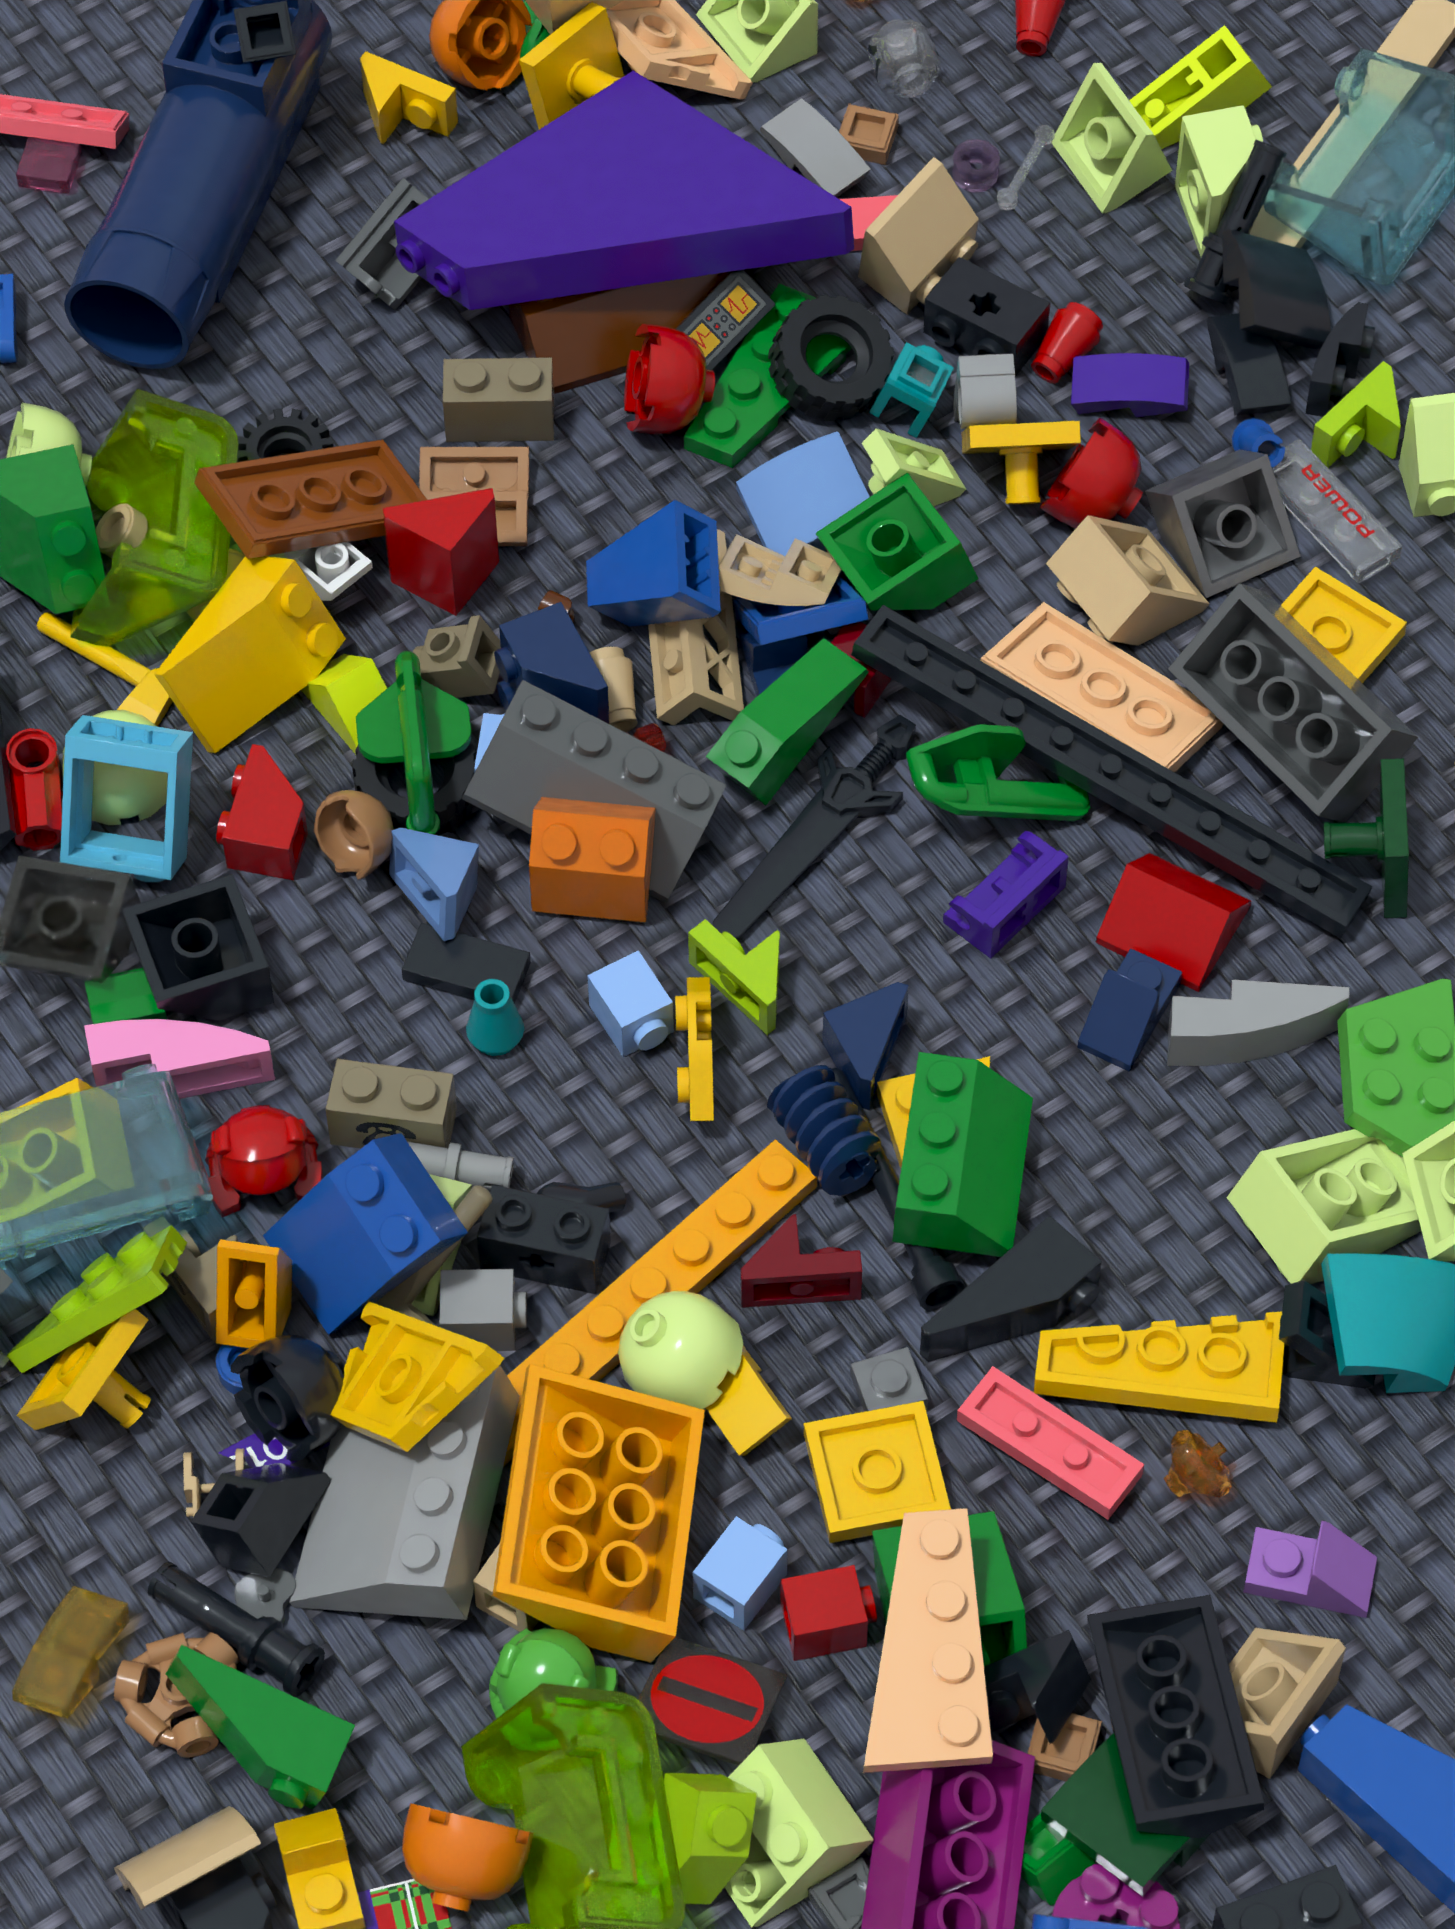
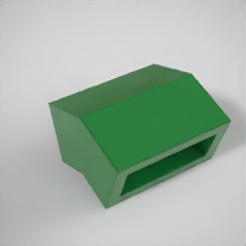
M143 968L84 979L93 1024L119 1020H167L165 1010L157 1009Z

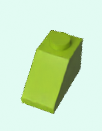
M665 1773L648 1900L652 1903L711 1904L749 1856L757 1793L721 1774Z

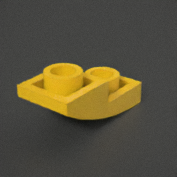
M744 1346L741 1363L735 1376L727 1371L723 1381L717 1386L723 1393L714 1403L706 1407L739 1456L747 1455L792 1419L760 1376L759 1372L762 1370Z

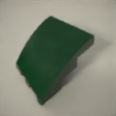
M1114 1733L1073 1773L1041 1809V1820L1142 1897L1172 1861L1183 1867L1209 1836L1193 1838L1136 1830Z

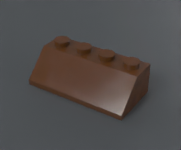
M730 272L509 304L510 319L528 358H552L554 394L626 373L630 350L641 351L645 338L636 337L635 334L643 323L675 329Z

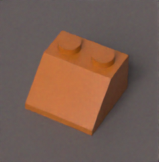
M541 797L533 809L529 859L532 911L646 923L656 808Z

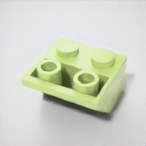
M805 1739L760 1744L728 1777L757 1793L749 1856L725 1886V1889L751 1928L762 1925L808 1897L809 1888L852 1863L874 1841Z

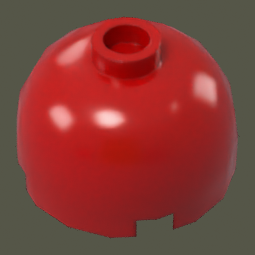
M643 323L635 334L636 337L645 338L641 351L630 350L628 358L624 411L635 412V420L626 422L627 428L632 432L670 434L685 428L698 415L702 402H711L715 388V373L713 370H706L704 353L694 339L680 330Z
M1099 418L1089 429L1092 436L1085 446L1078 444L1046 494L1050 498L1040 506L1042 510L1057 520L1074 528H1077L1087 515L1111 520L1118 514L1126 519L1143 494V491L1136 487L1142 470L1138 451L1130 439L1102 418Z

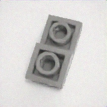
M802 98L760 128L761 133L790 169L793 170L797 167L806 179L835 197L840 196L867 177L871 170L836 128Z

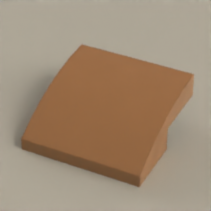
M420 447L419 489L427 500L492 488L495 497L498 546H527L529 447Z

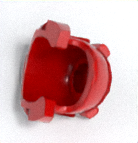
M270 1105L251 1106L241 1109L239 1113L231 1116L221 1127L211 1133V1142L205 1158V1162L209 1165L210 1177L206 1178L211 1200L222 1217L240 1210L241 1199L235 1189L254 1195L271 1194L288 1187L298 1178L294 1186L296 1199L300 1201L323 1179L321 1161L318 1162L316 1151L319 1144L311 1131L306 1127L305 1120L298 1119L292 1114L278 1108H273Z

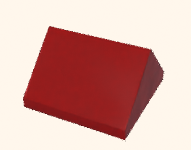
M489 488L383 508L391 582L457 616L499 563L493 489Z
M1148 853L1126 865L1096 937V944L1126 957L1131 948L1182 971L1181 984L1199 992L1250 909L1252 901Z

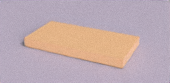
M1045 602L1037 607L980 659L983 663L1173 772H1176L1223 726V723L1193 693L1102 637L1097 636Z

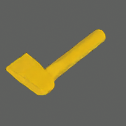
M50 612L40 616L37 622L39 632L136 686L117 710H126L140 714L158 727L173 702L154 675L158 668L151 670Z

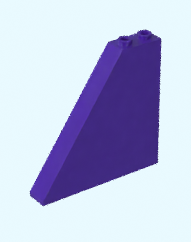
M634 70L394 221L397 238L396 255L401 265L408 272L416 273L434 285L443 296L453 298L469 310L848 254L854 250L851 206Z

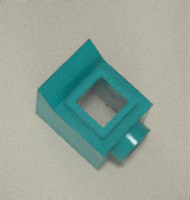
M906 342L869 413L879 418L890 397H894L918 410L907 432L917 438L933 412L954 367L945 363L942 355L936 349L926 345L915 347Z

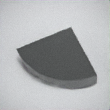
M862 1856L808 1889L809 1900L829 1929H861L869 1869Z

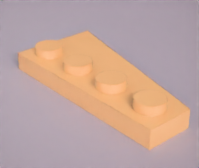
M968 1509L904 1513L863 1773L991 1764L993 1750Z

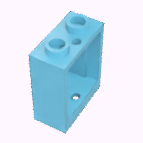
M82 715L65 735L60 862L78 865L82 871L98 874L117 871L133 874L136 879L144 882L171 880L187 859L193 732ZM94 761L168 773L164 842L91 830Z

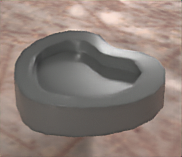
M275 1568L270 1578L250 1573L239 1580L235 1586L236 1605L257 1619L263 1616L274 1617L282 1622L283 1625L285 1622V1608L290 1604V1598L296 1589V1580L291 1573L280 1568Z

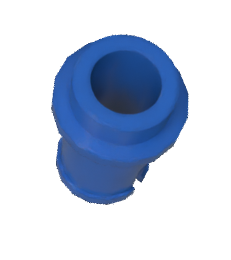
M1256 418L1247 419L1234 430L1232 436V448L1234 451L1245 450L1268 454L1272 468L1278 465L1284 458L1285 447L1279 445L1283 443L1282 439L1274 434L1270 425L1263 420Z

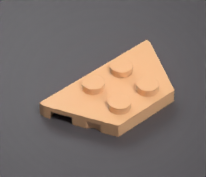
M624 0L607 10L617 50L628 62V66L632 71L634 70L646 79L735 99L746 98L753 82L676 0Z

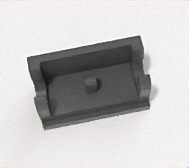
M402 178L335 260L394 310L399 307L422 278L416 273L408 272L398 260L394 221L429 199L404 178Z

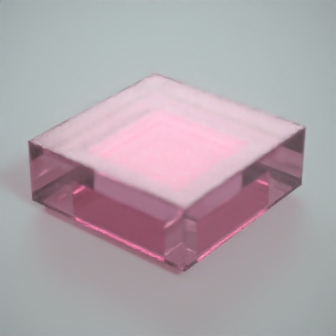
M28 137L16 173L18 187L69 194L82 155L80 144Z

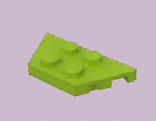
M170 1225L151 1237L145 1231L137 1234L119 1250L117 1257L114 1259L109 1253L101 1255L82 1272L81 1277L84 1282L64 1295L51 1308V1313L7 1354L8 1358L21 1373H24L161 1295L169 1285L161 1276V1273L163 1272L167 1277L175 1271L179 1262L178 1258L183 1253L187 1242Z

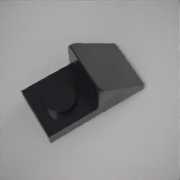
M1305 1280L1285 1285L1279 1340L1284 1342L1282 1375L1289 1378L1364 1389L1374 1386L1375 1375L1339 1376L1326 1295Z
M1070 1630L984 1666L991 1733L1036 1714L1049 1744H1052L1057 1739L1091 1681Z

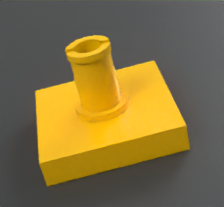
M592 1L519 59L539 129L624 77L607 10L605 7Z
M1080 421L968 426L961 432L962 454L999 452V455L1005 456L1006 504L1040 503L1038 454L1043 453V450L1071 449L1081 443Z
M134 1309L62 1350L17 1416L31 1428L38 1430L81 1417L93 1400L118 1420L122 1427L126 1429L131 1427L143 1414L138 1408L146 1409L151 1398L147 1394L140 1392L114 1369L148 1322V1319Z

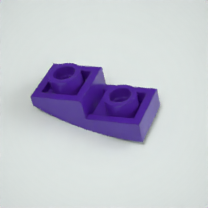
M1112 353L1073 357L1071 405L1077 414L1129 407L1135 417L1188 411L1190 363L1187 358L1141 353Z

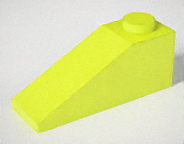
M1224 25L1129 101L1153 132L1161 149L1180 142L1182 116L1244 105L1246 108L1272 86Z

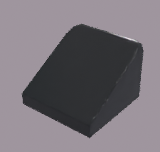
M287 1L234 9L243 64L296 55Z

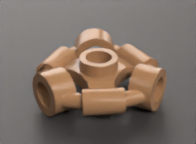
M182 1632L145 1644L147 1651L132 1661L122 1660L116 1676L114 1700L115 1702H120L127 1713L125 1718L126 1724L152 1746L157 1747L162 1743L176 1749L178 1755L184 1758L203 1755L218 1745V1737L200 1716L183 1720L171 1730V1722L174 1718L196 1710L167 1677L166 1672L181 1645L237 1670L236 1665L240 1662V1659L227 1642L213 1632H209L205 1638H185ZM148 1668L156 1669L161 1674L160 1685L151 1702L141 1703L147 1686Z

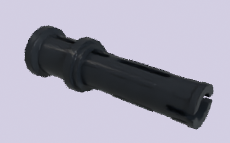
M1257 139L1253 143L1254 147L1233 190L1216 232H1209L1208 236L1204 237L1202 244L1205 246V250L1193 277H1186L1183 284L1185 287L1223 304L1228 303L1230 296L1227 294L1229 285L1223 283L1222 232L1231 229L1250 234L1283 158L1287 155L1285 151Z
M170 1561L160 1566L157 1572L164 1576L168 1582L176 1586L174 1589L152 1577L147 1592L151 1598L161 1601L208 1632L217 1634L230 1646L238 1650V1657L243 1666L249 1670L260 1668L283 1683L285 1693L297 1697L303 1694L316 1679L324 1662V1649L313 1643L306 1646L283 1631L282 1622L276 1618L263 1616L257 1619L241 1607H238L200 1583Z

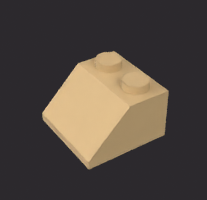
M935 157L928 162L865 230L858 277L906 315L919 302L925 305V298L957 258L961 257L968 261L978 246L975 236L979 219L944 165Z
M1087 515L1046 563L1059 579L1057 587L1060 592L1071 602L1082 607L1090 617L1088 620L1090 629L1097 636L1110 643L1120 642L1139 646L1202 613L1210 604L1152 533L1144 527Z

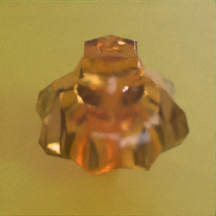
M1188 1430L1177 1431L1171 1440L1172 1464L1169 1474L1163 1479L1169 1489L1179 1498L1184 1494L1190 1493L1211 1497L1224 1496L1229 1493L1232 1487L1229 1479L1230 1470L1220 1459V1456L1227 1450L1221 1442L1211 1447L1199 1433L1193 1434Z

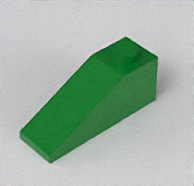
M823 638L740 711L706 755V758L724 776L766 806L869 671Z
M181 1645L167 1669V1677L256 1784L269 1789L268 1795L273 1800L290 1808L300 1809L306 1806L313 1810L329 1787L355 1725Z

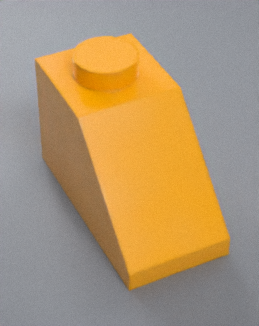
M220 1239L217 1246L216 1344L251 1348L262 1341L281 1336L291 1311L292 1260L281 1248Z

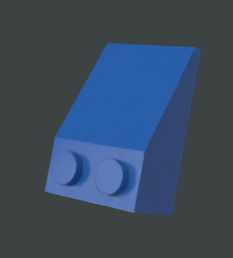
M399 1133L373 1139L329 1172L279 1219L263 1237L270 1247L281 1248L292 1260V1281L327 1334L330 1335L362 1313L368 1301L372 1303L378 1301L468 1234V1232L403 1134Z

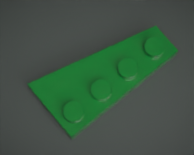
M780 283L770 297L776 305L748 332L715 385L711 402L704 403L684 435L685 450L734 468L778 426V418L791 407L785 396H780L775 388L777 384L774 378L770 376L769 367L771 366V360L768 359L769 349L774 343L772 340L792 309L796 310L801 302L807 299L811 301L816 299V297ZM830 334L819 335L808 343L806 360L810 369L818 377L822 378L827 372L832 375L846 361V354L852 348L845 340L838 336Z

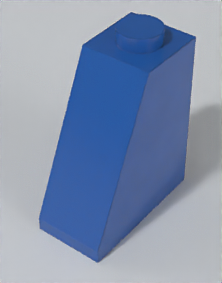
M677 500L666 505L586 561L588 607L629 627L711 618L721 612L717 521Z

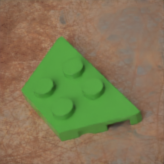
M1440 979L1346 1009L1337 1020L1344 1123L1368 1137L1380 1139L1387 1145L1389 1150L1403 1157L1402 1153L1455 1121V1020L1451 980Z

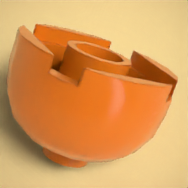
M443 0L431 20L429 34L431 53L443 73L463 86L488 90L493 87L500 89L506 87L522 73L519 59L521 47L526 36L525 25L532 26L530 13L523 0Z
M410 1803L403 1832L402 1852L405 1866L413 1879L428 1889L434 1890L431 1903L469 1912L472 1899L478 1901L495 1900L509 1892L519 1880L529 1856L534 1833Z

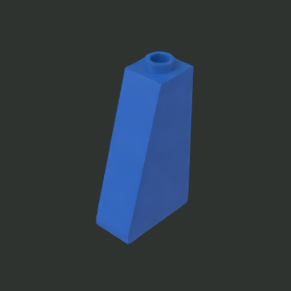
M1347 1704L1332 1719L1328 1718L1325 1714L1320 1716L1309 1726L1300 1739L1303 1749L1298 1771L1455 1913V1759Z

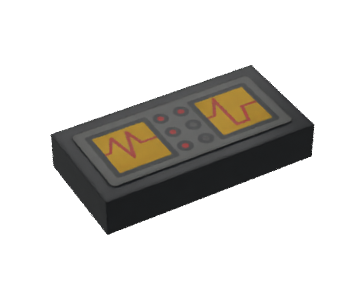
M743 270L730 271L675 329L682 331L698 343L705 356L706 370H712L776 304Z

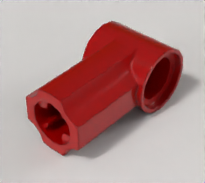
M29 728L19 731L12 736L6 749L17 833L15 835V842L17 845L28 847L32 851L53 849L54 845L61 842L62 769L55 739L46 731ZM32 762H44L42 765L34 768L25 767Z

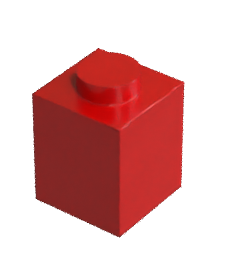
M855 1565L781 1579L780 1605L794 1661L867 1647L868 1624L877 1622V1613L870 1585L859 1586Z

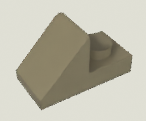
M162 1215L144 1226L143 1231L151 1237L169 1227L170 1224ZM182 1229L179 1231V1234L185 1239L187 1245L178 1258L179 1262L175 1271L167 1277L163 1272L162 1274L213 1342H215L218 1245L201 1255L192 1237L186 1230ZM233 1235L226 1240L238 1242V1237Z

